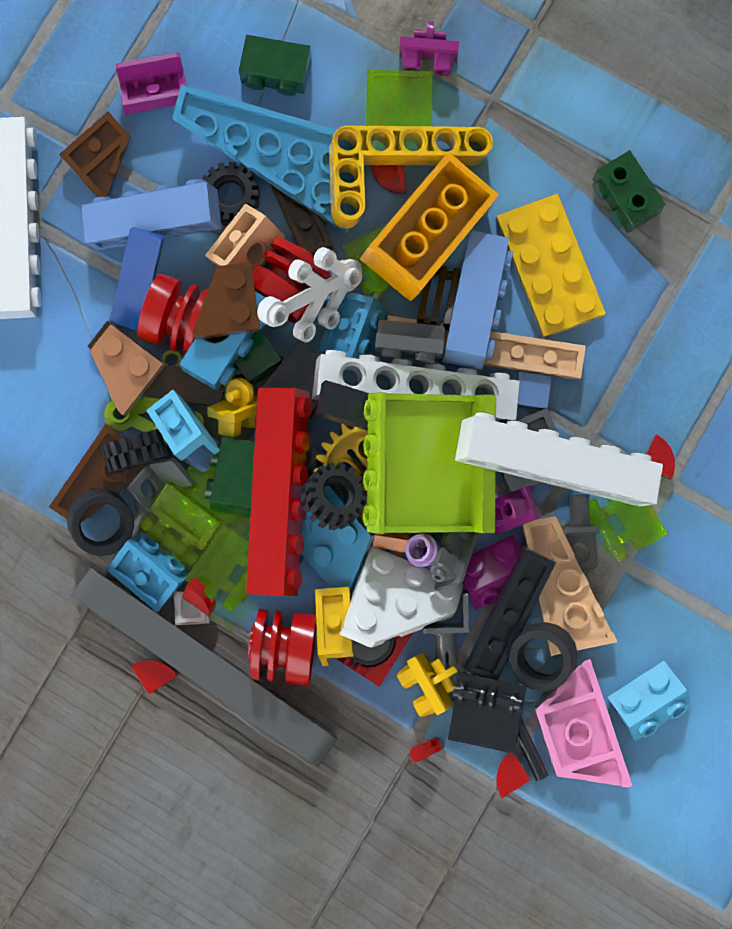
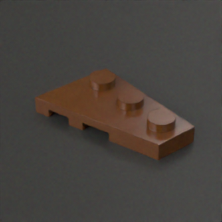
M105 424L49 508L67 519L69 508L78 496L88 490L100 488L120 494L131 484L148 462L109 473L101 446L127 437ZM95 504L88 508L82 515L81 523L105 504Z

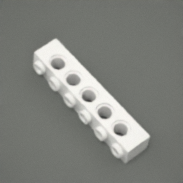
M327 350L326 355L321 354L316 359L312 399H319L321 384L325 380L368 393L414 394L410 390L409 381L410 379H417L423 385L422 394L444 395L442 392L444 383L451 384L455 389L456 395H475L476 388H482L486 391L487 395H496V421L507 424V421H516L520 381L510 380V375L505 373H490V377L477 375V370L459 368L457 372L445 371V366L439 364H425V368L412 366V362L408 360L394 359L392 363L379 362V357L373 355H359V359L346 357V353L342 351ZM351 370L357 375L358 383L356 386H350L344 382L342 377L343 371ZM382 374L389 378L391 383L389 390H382L377 386V375Z

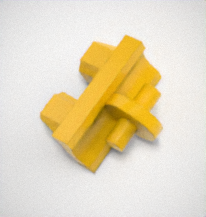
M243 378L231 380L226 387V399L208 407V417L218 419V434L235 438L241 435V426L247 428L256 427L257 397L253 396V385Z
M423 651L406 661L408 665L396 674L405 689L416 683H419L424 695L413 701V706L420 717L433 713L439 715L454 705L448 693L454 689V684L449 676L458 672L455 666L445 670L440 659L430 663Z

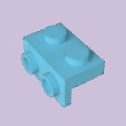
M662 661L607 697L611 706L628 727L630 735L635 741L642 737L646 738L653 735L660 725L669 719L679 718L691 705L688 691L665 661Z

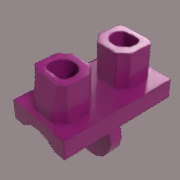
M428 21L427 30L414 29V37L400 36L399 58H402L403 72L411 74L420 73L421 60H433V74L449 77L454 62L457 63L459 41L446 40L447 32L434 31L435 21Z
M531 485L495 498V533H492L493 535L542 518L540 511L536 508L537 502L533 499Z

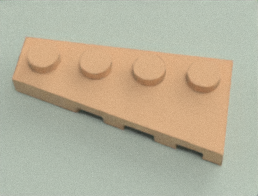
M556 516L534 520L522 525L526 547L556 562L538 598L542 621L559 625L569 632L576 643L577 651L617 643L618 641L589 587L588 580L584 572H582ZM547 640L550 656L562 654L555 644Z

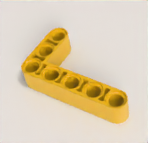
M340 127L334 133L329 146L332 220L337 226L345 229L352 228L359 222L365 210L364 165L437 166L443 157L450 152L465 166H475L482 163L492 149V135L488 130L481 127ZM346 140L352 144L353 149L349 151L343 150L338 145V142ZM375 140L382 142L386 150L378 151L374 149L371 142ZM404 141L414 142L418 147V151L408 150L404 146ZM443 141L447 143L450 151L440 150L436 142ZM469 142H477L481 146L482 151L472 150ZM341 172H348L354 177L355 181L353 183H346L341 180L339 174ZM349 204L354 207L356 214L352 216L346 215L341 211L340 206Z

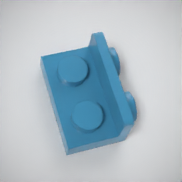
M347 292L337 310L340 314V321L334 329L329 330L326 328L318 351L325 355L327 350L342 351L346 353V357L359 359V355H374L378 323L380 320H386L387 308L374 297Z
M141 532L127 540L106 569L157 613L165 607L179 586L188 580L191 575L179 559L168 555L159 547L158 542L154 538Z

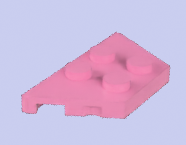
M584 660L571 673L566 682L556 688L534 710L555 774L558 777L631 787L633 785L591 660Z

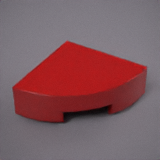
M370 165L374 179L382 188L395 194H406L403 165Z
M656 434L647 449L646 455L651 456V461L663 464L661 476L671 480L675 471L674 454L668 443Z
M193 577L186 586L182 598L207 616H210L216 608L215 599H209L204 593L206 586Z
M146 660L131 665L148 694H152L179 676L174 669L159 661Z
M436 736L410 748L409 754L413 763H416L441 751L444 747L440 738Z
M507 753L503 757L496 774V787L501 798H504L530 781L518 759L512 753Z

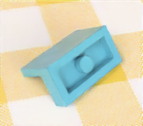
M174 390L170 391L146 410L179 460L185 459L202 444L214 455L220 451L192 407Z

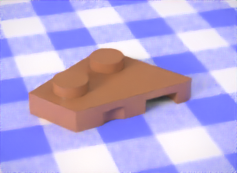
M111 324L90 350L119 413L124 417L128 415L165 367L163 363Z

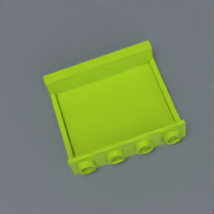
M368 393V400H366L364 405V416L368 421V435L364 439L367 470L363 476V485L367 491V505L363 510V521L365 526H367L368 533H495L496 471L455 461L462 420L475 416V413H487L496 416V395Z

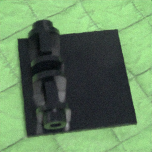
M459 673L458 685L455 684L453 689L455 702L448 740L515 754L527 686Z

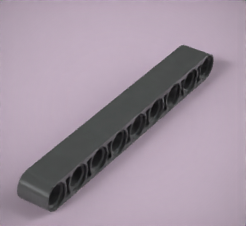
M89 568L72 592L71 596L313 765L317 767L320 765L337 740V737L254 679H250V676L94 568Z

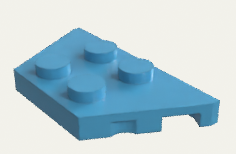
M329 485L324 488V496L331 505L338 508L345 505V498L336 487ZM306 512L305 518L302 520L301 534L304 538L303 556L330 588L349 587L351 591L355 579L364 564L366 551L370 549L375 534L367 532V526H365L360 516L343 529L338 527L336 530H329V524L324 528L319 527L320 520L316 519L312 522L309 519L312 512Z

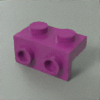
M178 52L116 64L125 115L175 106L181 84L187 86L180 53Z
M510 535L471 555L462 584L468 592L471 604L475 610L483 606H490L497 601L522 551L514 535Z

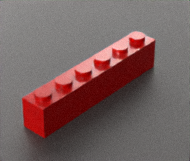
M258 388L246 594L298 596V589L302 584L300 555L304 550V538L301 534L302 520L306 515L303 507L306 504L301 502L300 496L304 493L301 490L308 480V470L305 463L306 452L310 446V436L307 428L308 417H310L312 412V402L309 398L310 392L300 389Z

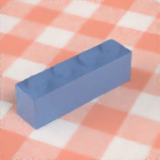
M202 179L189 180L185 186L180 187L172 185L157 186L155 191L148 193L130 191L124 193V197L116 199L98 197L93 199V203L82 205L85 244L98 251L126 246L129 230L132 227L165 236L164 239L221 229L218 190Z
M470 230L443 363L482 370L485 359H492L495 340L489 339L491 329H498L501 310L495 309L497 299H504L507 281L501 280L503 270L509 271L513 251L507 250L508 237Z

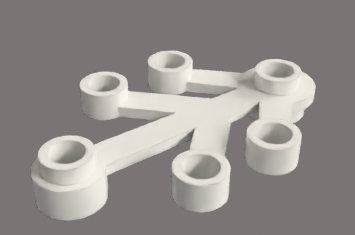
M325 247L318 249L314 255L315 266L332 272V277L326 280L314 273L310 264L299 259L293 261L289 267V277L300 283L307 284L310 288L284 301L271 296L266 297L259 304L257 310L258 319L271 327L281 326L287 321L290 313L309 304L301 320L294 326V337L303 342L311 341L316 333V327L313 322L317 315L319 325L329 330L334 329L340 321V314L337 310L346 293L354 290L362 280V266L358 261L353 259L339 261L334 251ZM333 292L326 307L320 311L328 294Z

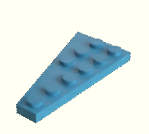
M181 84L173 112L174 121L347 234L348 229L337 226L331 216L329 146L337 129ZM346 140L338 142V145L343 150L349 151L353 149L352 144ZM341 172L339 174L341 180L346 183H353L355 181L354 177L348 172ZM349 204L340 206L344 214L352 216L353 206Z

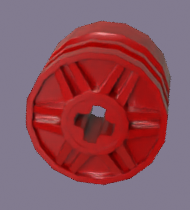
M276 237L270 245L274 252L266 251L263 255L265 261L272 268L271 271L257 265L253 269L255 292L265 298L271 296L280 301H284L310 288L307 284L300 283L289 277V267L295 260L299 259L310 264L312 271L325 280L332 277L329 271L315 266L314 256L311 253L279 237ZM309 304L290 313L287 320L296 324L301 320Z
M163 273L158 274L153 280L142 306L137 328L138 339L160 347L169 334H171V350L178 352L183 346V353L186 355L195 340L193 330L208 289L203 290L200 295V287L193 284L186 294L182 296L183 282L181 279Z
M259 608L257 618L251 627L248 660L250 664V679L260 680L263 665L268 666L267 679L274 682L278 667H284L286 683L309 686L317 631L316 615L295 612L290 627H284L282 611L276 610L273 625H268V609Z

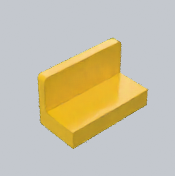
M350 588L315 589L317 649L322 666H329V658L354 657L353 640L340 635L351 602Z

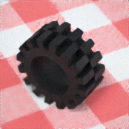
M223 162L219 163L218 169L215 170L211 167L208 170L209 175H204L202 180L207 181L218 191L221 186L227 183H235L243 191L241 200L235 205H224L219 201L221 225L224 226L226 223H231L245 203L254 209L258 208L260 204V191L254 174L250 170L247 171L246 167L242 164L237 167L235 162H229V166H224Z
M158 429L132 435L101 446L109 473L168 455L163 436Z
M329 463L326 467L324 465L319 467L302 487L301 491L304 493L300 496L301 502H307L303 507L304 513L311 511L312 515L309 519L312 522L319 519L318 526L324 528L327 524H329V530H336L338 527L340 529L345 528L363 513L364 505L367 503V496H363L367 491L364 486H360V483L363 481L362 476L360 475L355 478L353 474L356 470L352 467L345 471L346 464L340 463L336 468L335 463ZM326 486H334L342 492L345 497V505L343 507H335L326 500L323 493Z

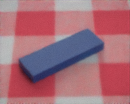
M132 227L129 230L109 322L137 330L143 303L156 277L165 236Z

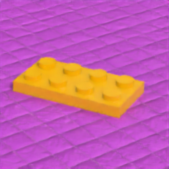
M558 193L496 216L502 236L509 238L507 249L508 251H513L512 262L543 339L606 315Z

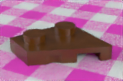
M108 111L59 155L97 198L108 197L131 137Z
M251 262L217 266L193 330L194 339L260 331Z

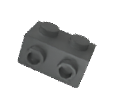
M380 320L378 332L376 333L375 353L381 354V357L385 359H401L402 356L414 357L415 361L421 363H435V360H442L445 327Z

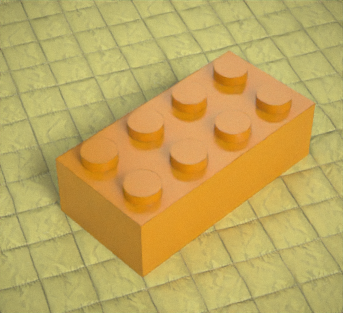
M448 152L360 257V260L411 302L492 205L499 194Z

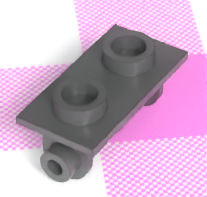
M444 532L440 542L444 548L438 549L430 568L432 579L437 581L434 587L435 591L462 584L479 533Z

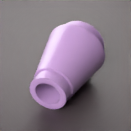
M420 533L413 536L407 542L406 555L409 562L414 566H431L438 549L443 547L432 536Z

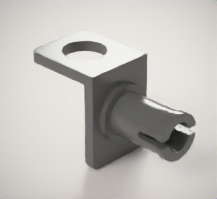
M174 453L169 459L148 462L128 486V491L145 511H151L168 489L187 487L194 483V480L186 472L190 465L176 458ZM145 479L150 480L155 488L151 498H146L141 492V484Z
M589 494L568 496L570 526L563 530L571 547L575 543H583L589 549L587 560L578 562L581 569H595L598 566L596 534L600 532V526L590 524Z
M466 590L461 592L462 623H431L425 625L422 629L423 634H433L436 636V660L440 659L443 666H445L446 652H448L449 666L458 664L456 635L469 633L468 592Z

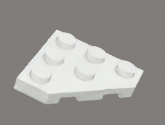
M371 545L366 553L340 635L373 648L383 644L385 640L396 636H405L421 630L425 625L436 621L442 622L450 619L457 610L463 584L435 591L434 587L437 581L432 579L430 570L414 566L407 560Z

